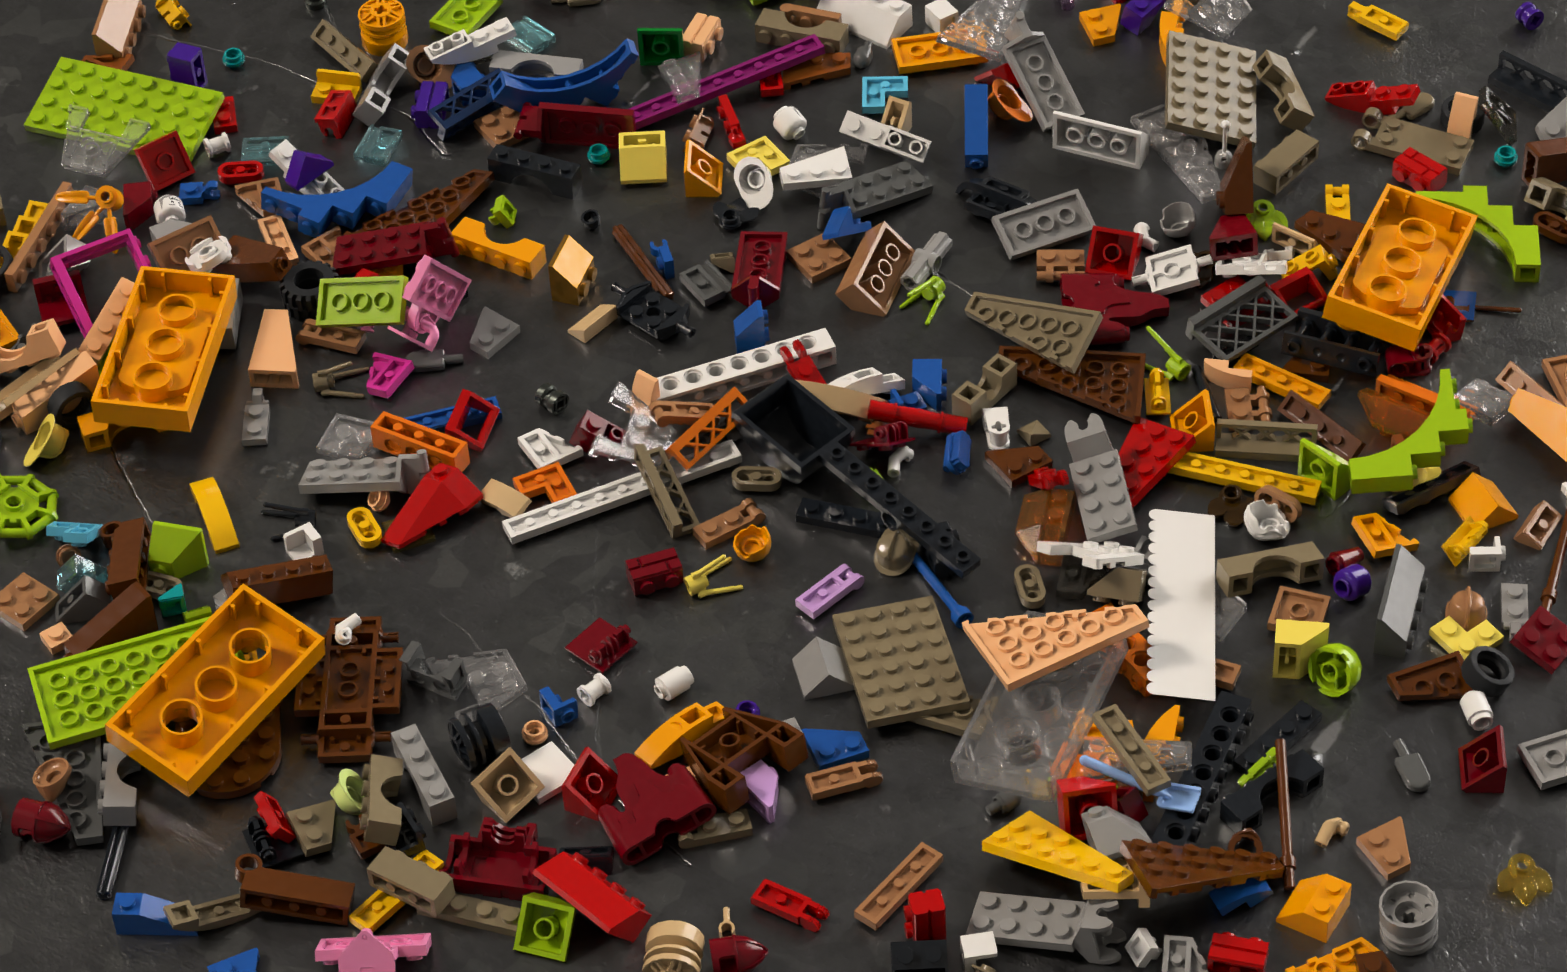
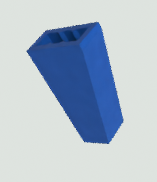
M965 84V167L974 169L988 167V84Z

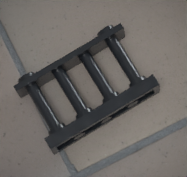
M1304 307L1299 308L1295 332L1284 331L1281 354L1376 377L1380 354H1384L1387 348L1392 346V343L1360 331L1344 330L1337 323L1322 318L1323 312Z

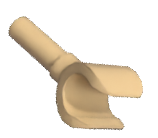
M729 907L723 908V922L718 927L719 937H722V933L726 930L735 934V926L730 921Z

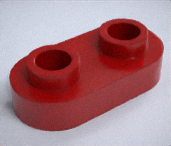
M259 161L226 162L217 169L220 182L229 185L259 181L265 175L263 165Z

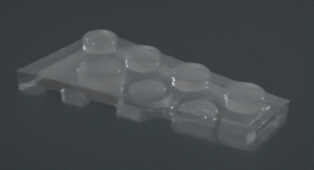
M1084 736L1083 755L1131 774L1105 737ZM1142 739L1166 773L1191 770L1192 742ZM1083 766L1082 776L1094 779L1104 778V781L1115 780Z

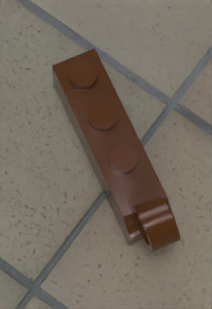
M141 517L124 522L111 521L104 524L99 530V535L104 546L112 548L109 550L110 565H107L108 580L105 581L107 594L109 596L112 595L114 600L136 581L146 590L151 532L145 518Z
M243 854L236 859L235 878L238 882L242 883L240 888V907L348 926V916L351 914L354 903L355 883L262 867L261 858L255 854ZM249 867L253 868L254 870H244L243 868Z

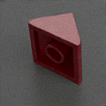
M1499 724L1458 748L1461 787L1465 793H1504L1507 762L1503 727Z

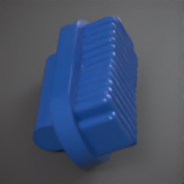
M964 430L957 433L953 432L946 437L943 470L945 472L960 475L965 469L970 467L972 440L970 435Z

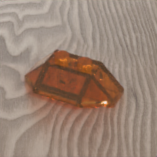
M1368 387L1359 390L1357 394L1371 426L1378 429L1379 433L1386 437H1392V435L1401 433L1405 440L1417 431L1430 415V412Z
M1054 487V489H1042L1024 495L1015 535L1024 548L1032 555L1035 563L1061 567L1064 555H1048L1038 552L1037 542H1067L1077 501L1074 489Z

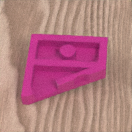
M374 352L372 356L374 363L373 367H370V377L367 380L366 388L370 395L388 399L413 371L414 365L411 360Z

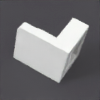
M936 0L925 5V22L935 33L959 29L958 10L947 0Z
M310 522L283 535L286 552L292 560L324 555L322 538Z
M993 931L960 936V954L964 972H975L971 965H976V960L997 957L998 953Z

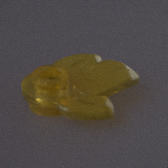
M1523 853L1513 855L1508 862V867L1502 870L1497 877L1498 891L1507 892L1512 890L1517 899L1525 906L1532 902L1538 890L1551 893L1553 889L1552 879L1548 872L1536 866L1534 860L1529 855ZM1518 863H1523V864H1525V865L1527 866V868H1526V869H1521V868H1519V867H1518Z

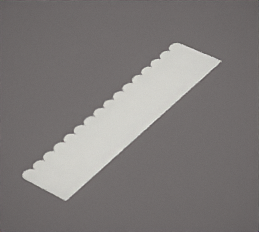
M1153 509L1149 512V517L1153 519L1149 523V528L1153 532L1148 537L1155 543H1151L1148 547L1149 551L1154 553L1148 557V561L1153 564L1148 568V573L1155 577L1148 579V584L1153 587L1148 591V596L1154 600H1150L1147 604L1148 608L1152 610V612L1148 613L1147 617L1153 623L1149 624L1147 630L1154 635H1150L1147 638V642L1153 647L1147 649V654L1152 659L1147 661V666L1151 671L1146 676L1151 683L1146 688L1149 693L1154 695L1215 701V515Z

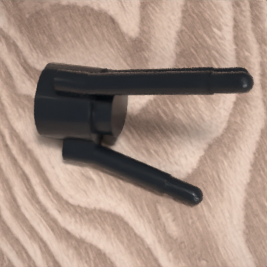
M267 502L263 504L264 507L276 509L261 510L263 515L295 518V527H300L310 522L316 529V510ZM285 533L272 536L270 540H282Z

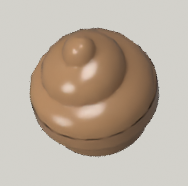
M71 544L62 545L56 552V561L64 569H73L81 561V552L78 547H73Z

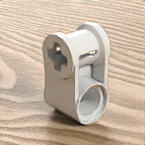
M1007 406L983 408L982 422L988 447L991 450L1008 449L1010 447V424Z

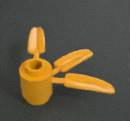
M104 185L96 191L95 196L89 195L88 191H65L56 194L55 199L59 202L87 204L89 200H96V203L100 206L96 212L90 211L83 218L72 237L80 241L99 221L100 217L98 215L104 209L107 210L108 218L104 219L106 237L118 233L116 218L112 217V212L119 210L124 203L123 194L118 189ZM119 249L112 251V253L117 254Z

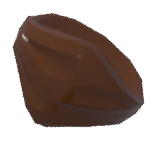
M1245 828L1235 833L1228 843V851H1234L1236 844L1241 839L1254 841L1256 853L1261 854L1263 852L1261 839L1252 828Z

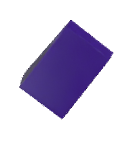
M294 150L285 182L290 187L299 191L333 167L334 163L319 154Z

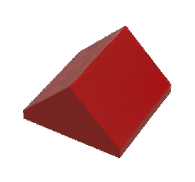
M589 747L584 748L561 786L564 810L599 821L598 810L603 805H611L618 794L616 789L618 774Z

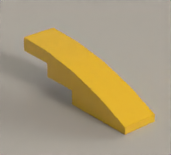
M29 200L24 215L18 216L13 231L8 230L2 246L9 251L13 259L49 203ZM0 256V268H1L2 265H3L4 259H3V257Z

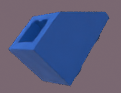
M473 61L456 64L451 75L454 95L485 77L483 73L481 74L477 70ZM477 89L473 91V96L482 98L486 96V91ZM459 100L463 106L469 104V101Z
M756 300L733 320L737 354L765 346V341H770L769 329L764 327V324H769L767 309L763 310L761 300Z
M913 359L912 391H918L926 404L936 411H942V401H947V386H942V384H947V369H942V359Z

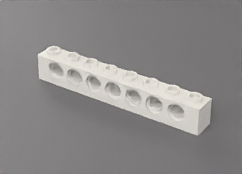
M826 328L664 375L657 378L660 389V397L657 400L707 403L721 399L734 386L741 393L774 383L785 374L790 375L787 365L780 355L779 348L786 346L793 355L795 362L799 360V357L792 343L797 339L801 341L807 355H810L817 369L837 364L836 346Z

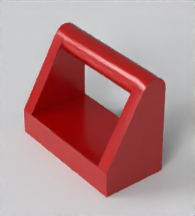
M1307 266L1268 286V289L1287 306V301L1307 291L1316 300L1302 307L1317 310L1326 304L1327 294L1314 273ZM1279 313L1284 319L1287 318L1284 313Z
M462 389L445 427V434L466 441L469 449L481 452L500 409L474 392ZM471 408L488 413L477 440L461 431Z

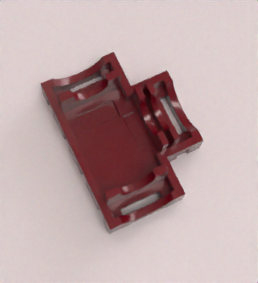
M484 817L478 838L470 837L469 832H464L463 836L451 834L447 860L444 868L439 870V872H446L453 878L454 889L457 892L522 901L524 895L533 892L548 896L550 887L545 883L539 885L540 879L534 876L532 872L555 857L557 850L556 848L538 846L537 824L527 823L523 827L510 828L501 825L491 817Z

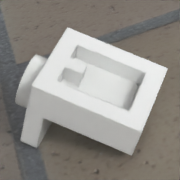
M1494 536L1493 547H1470L1468 557L1469 572H1500L1501 561L1506 559V548L1501 546L1500 536Z

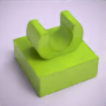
M504 195L496 198L494 207L490 209L493 216L488 217V220L493 225L501 223L507 229L514 226L517 209Z

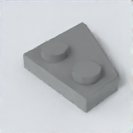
M1164 935L1162 972H1208L1206 968L1207 963L1203 956L1199 954L1198 946L1193 937Z

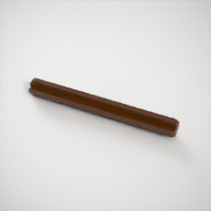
M622 224L615 225L612 234L645 278L652 282L654 290L673 300V290Z

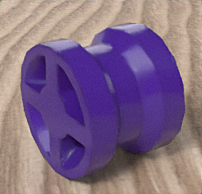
M1525 2L1517 9L1515 18L1520 23H1523L1526 29L1534 30L1543 22L1544 13L1536 9L1532 2Z

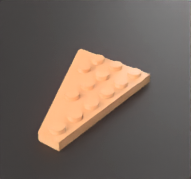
M1133 604L1121 607H1104L1105 611L1088 613L1086 609L1061 613L1049 612L1046 613V617L1028 618V615H1017L1005 618H987V622L969 624V620L962 622V627L1004 687L1010 692L1149 628V620L1139 607Z

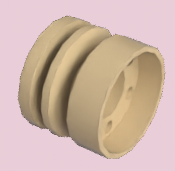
M667 920L656 923L647 932L646 954L643 960L642 972H700L705 944L704 935L697 927L683 921Z

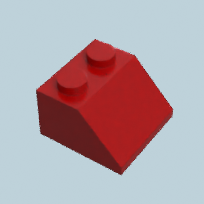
M1085 776L1056 780L1059 828L1078 840H1087L1081 813L1088 812L1090 808L1095 806H1108L1118 811L1115 783Z

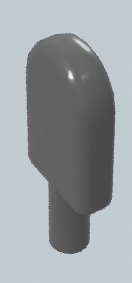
M443 349L433 350V352L429 350L414 351L406 357L407 360L413 362L414 369L412 372L442 371L445 369V364L464 363L463 354L445 355Z
M1397 739L1394 742V746L1400 757L1395 758L1394 764L1405 786L1413 792L1427 790L1431 784V776L1420 754H1410L1404 740Z

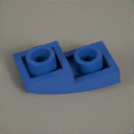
M1247 878L1245 884L1223 886L1222 888L1210 891L1208 894L1221 915L1224 916L1245 902L1251 908L1274 893L1266 880L1258 881L1254 878Z

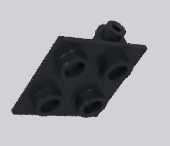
M258 816L250 817L247 824L248 829L242 830L251 854L261 858L262 867L269 868L305 855L296 838L289 844L279 838L277 840L272 838L266 830L267 823H263V820L258 818Z

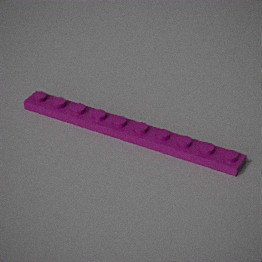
M812 34L629 108L634 110L636 130L825 54V47L818 37Z

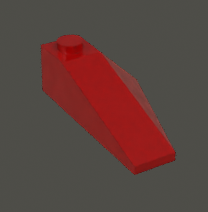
M440 462L422 478L381 538L383 544L401 549L425 536L426 530L438 524L441 527L446 524V519L456 513L461 516L468 512L483 498V494L457 467Z

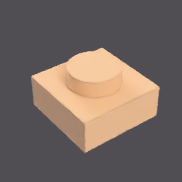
M63 622L39 633L41 641L52 655L64 650L63 643L73 636Z

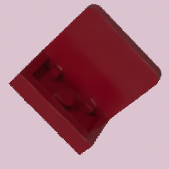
M79 269L68 271L90 318ZM54 275L32 279L42 322L54 318L58 327L76 323Z

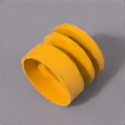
M369 0L358 10L359 28L361 29L362 46L366 52L375 56H384L394 43L403 49L408 44V32L405 24V11L399 1Z

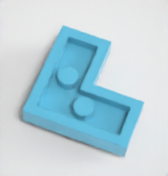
M908 76L862 77V114L884 113L885 98H889V95L896 98H908Z
M54 521L46 526V536H55V540L69 542L73 547L87 546V543L93 542L95 538L100 536L99 530L103 524Z

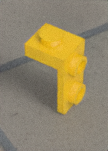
M1320 244L1287 261L1288 271L1286 274H1281L1283 279L1307 266L1311 271L1319 268L1332 281L1338 277L1336 269L1338 261L1332 253L1328 254Z

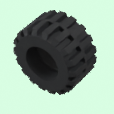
M307 260L304 263L301 261L297 265H293L282 280L279 281L284 310H288L290 317L295 316L296 320L300 321L303 319L304 322L306 319L316 320L320 279L339 278L334 267H331L328 263L323 264L319 260L316 262Z

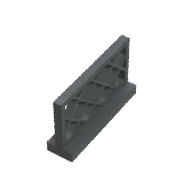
M1258 275L1190 317L1187 321L1185 335L1191 340L1196 338L1218 359L1229 360L1230 363L1297 321L1298 315L1265 286L1266 279ZM1265 296L1271 301V305L1258 304L1257 300ZM1242 309L1253 310V316L1239 315V311ZM1257 310L1271 312L1270 318L1257 317ZM1274 312L1284 313L1287 318L1276 319L1274 318ZM1224 320L1236 321L1235 327L1221 326V322ZM1239 321L1253 323V328H1238ZM1256 323L1268 324L1270 328L1266 331L1256 330ZM1207 331L1218 332L1217 339L1207 338L1203 333ZM1221 333L1235 334V340L1220 339ZM1238 334L1252 336V340L1249 342L1238 341ZM1220 346L1234 347V351L1226 355L1220 349Z

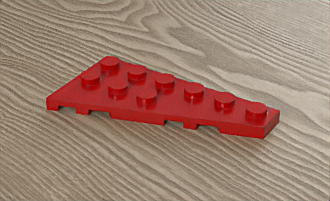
M1144 418L1140 419V424L1133 423L1119 451L1133 508L1196 444L1194 435Z

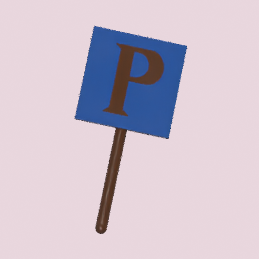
M1445 290L1443 293L1467 318L1466 322H1474L1475 310L1516 313L1522 311L1521 308L1475 305L1477 292Z

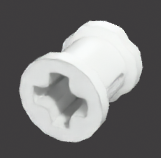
M225 132L221 133V136L209 140L207 138L203 139L204 148L209 159L213 158L215 154L224 151L231 152L232 150Z
M601 673L595 674L592 681L577 688V694L581 701L590 707L595 704L596 699L603 694L607 695L612 691L610 682Z

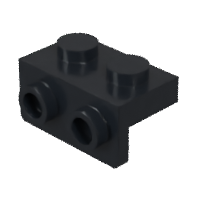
M401 801L397 803V807L402 808L401 828L396 846H386L393 850H400L406 856L412 857L426 850L423 839L427 836L422 824H416L417 819L412 809H406Z

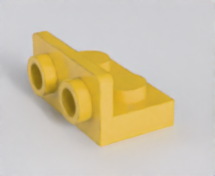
M317 69V83L311 94L312 103L323 104L331 90H351L357 104L363 91L359 73Z

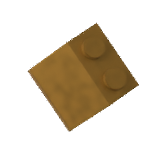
M565 234L548 265L552 301L579 306L583 297H586L591 281L596 279L597 268L594 267L593 256L570 235Z

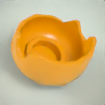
M751 524L747 529L740 530L734 536L733 549L737 556L747 562H756L764 559L769 554L772 545L771 536L765 526L760 528L754 524Z

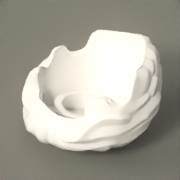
M1262 499L1247 505L1244 512V522L1248 532L1255 539L1261 541L1279 540L1288 535L1290 523L1286 520L1285 514L1278 508V504H1267Z

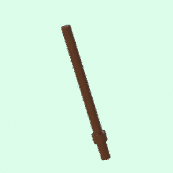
M1567 508L1546 588L1542 590L1540 598L1541 606L1551 612L1552 605L1556 603L1558 596L1556 589L1567 550Z
M1277 739L1275 740L1282 850V856L1279 860L1285 867L1283 871L1284 890L1292 891L1295 889L1294 871L1296 870V857L1293 856L1286 740Z

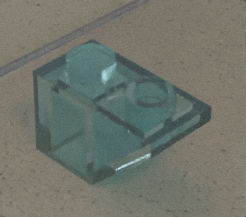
M74 554L57 571V589L67 593L84 575L105 584V581L108 580L107 569L89 559Z

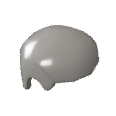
M1175 202L1162 210L1163 217L1160 220V225L1167 236L1181 238L1188 236L1195 228L1196 216L1194 209L1189 203Z

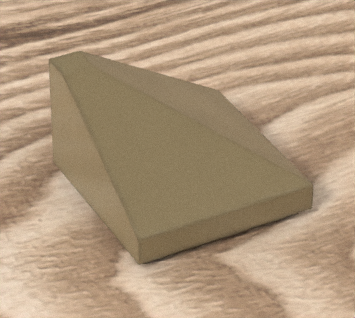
M732 252L710 255V261L713 265L734 273L735 258Z
M1038 420L1017 429V433L1030 447L1051 437L1048 430Z

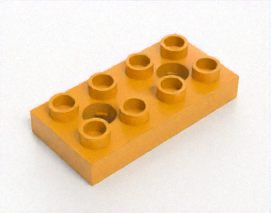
M242 584L105 724L107 741L181 793L190 797L325 655V638L245 584ZM260 648L266 652L263 657L254 661H245L235 656L239 650L251 652ZM193 719L198 723L192 730L182 733L171 731L166 727L170 721L185 722Z

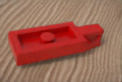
M726 94L718 96L720 106H717L716 109L720 120H725L723 125L726 134H729V144L733 149L746 145V139Z

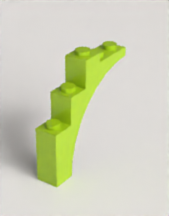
M1463 185L1462 192L1416 191V194L1477 215L1474 230L1484 235L1504 254L1512 269L1514 282H1539L1541 258L1538 225H1514L1512 206L1488 205L1487 186Z
M1440 369L1437 401L1429 417L1417 431L1403 442L1388 450L1370 456L1349 459L1351 494L1413 490V479H1418L1417 468L1441 467V456H1445V445L1468 444L1469 433H1473L1472 418H1467L1466 408L1460 409L1459 398L1454 399V393H1457L1456 378L1451 379L1450 369Z

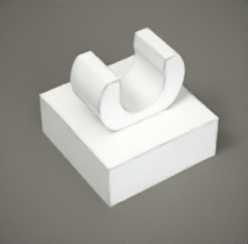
M1137 928L1125 946L1136 967L1146 968L1151 959H1158L1163 952L1162 948H1158L1155 943L1156 938L1150 935L1147 928Z

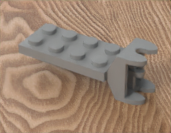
M1091 413L1087 420L1088 427L1086 429H1079L1078 424L1070 420L1065 426L1064 433L1074 462L1069 464L1086 538L1087 541L1099 543L1137 531L1138 527L1117 449L1114 450L1101 417Z
M982 891L979 893L966 931V935L993 931L996 944L1068 952H1074L1076 948L1089 963L1095 964L1118 962L1121 959V954L1115 949L1107 948L1106 945L1127 940L1126 933L1120 928L1113 927V922L1107 916L1106 911L1110 912L1119 908L1116 899H1089L1087 902Z

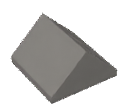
M816 636L792 658L804 700L855 690L841 647Z

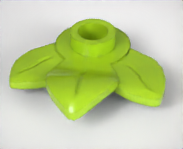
M1260 199L1255 201L1254 213L1245 214L1256 230L1257 235L1263 241H1266L1272 235V225L1274 222L1288 228V220L1284 213L1275 210L1274 205L1268 200Z

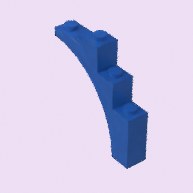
M626 38L616 50L601 61L585 69L566 75L540 78L518 76L501 71L489 88L493 101L518 112H521L525 102L531 103L532 106H539V102L581 105L585 97L608 106L620 91L617 83L618 80L622 79L626 70L631 64L635 63L639 55L634 41Z
M391 161L381 173L359 186L336 193L321 195H300L265 187L261 192V209L298 223L299 232L314 238L322 235L331 222L353 229L365 212L379 216L391 209H395L412 186L413 169Z

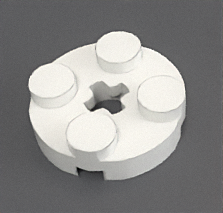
M218 236L220 240L214 241L210 237L196 244L189 251L191 254L189 259L185 257V262L190 271L210 273L220 263L228 262L232 258V248L227 238Z

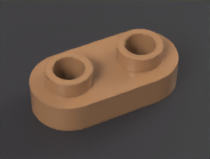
M1264 485L1254 494V501L1263 499L1267 504H1278V508L1285 514L1286 520L1289 523L1294 522L1302 515L1300 502L1272 485Z

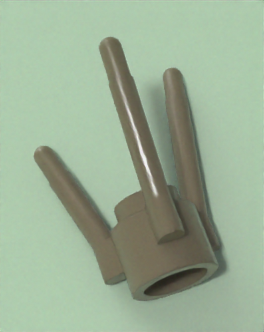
M349 361L325 370H318L317 373L312 374L315 392H321L322 396L332 395L363 399L365 398L364 394L330 389L335 387L334 379L368 372L370 368L363 367L333 374V372L352 366L353 362Z

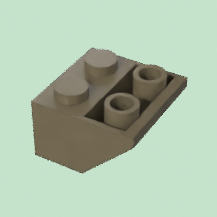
M1118 567L1087 590V595L1093 596V601L1108 603L1111 602L1112 598L1119 599V605H1137V602L1144 601L1148 570Z

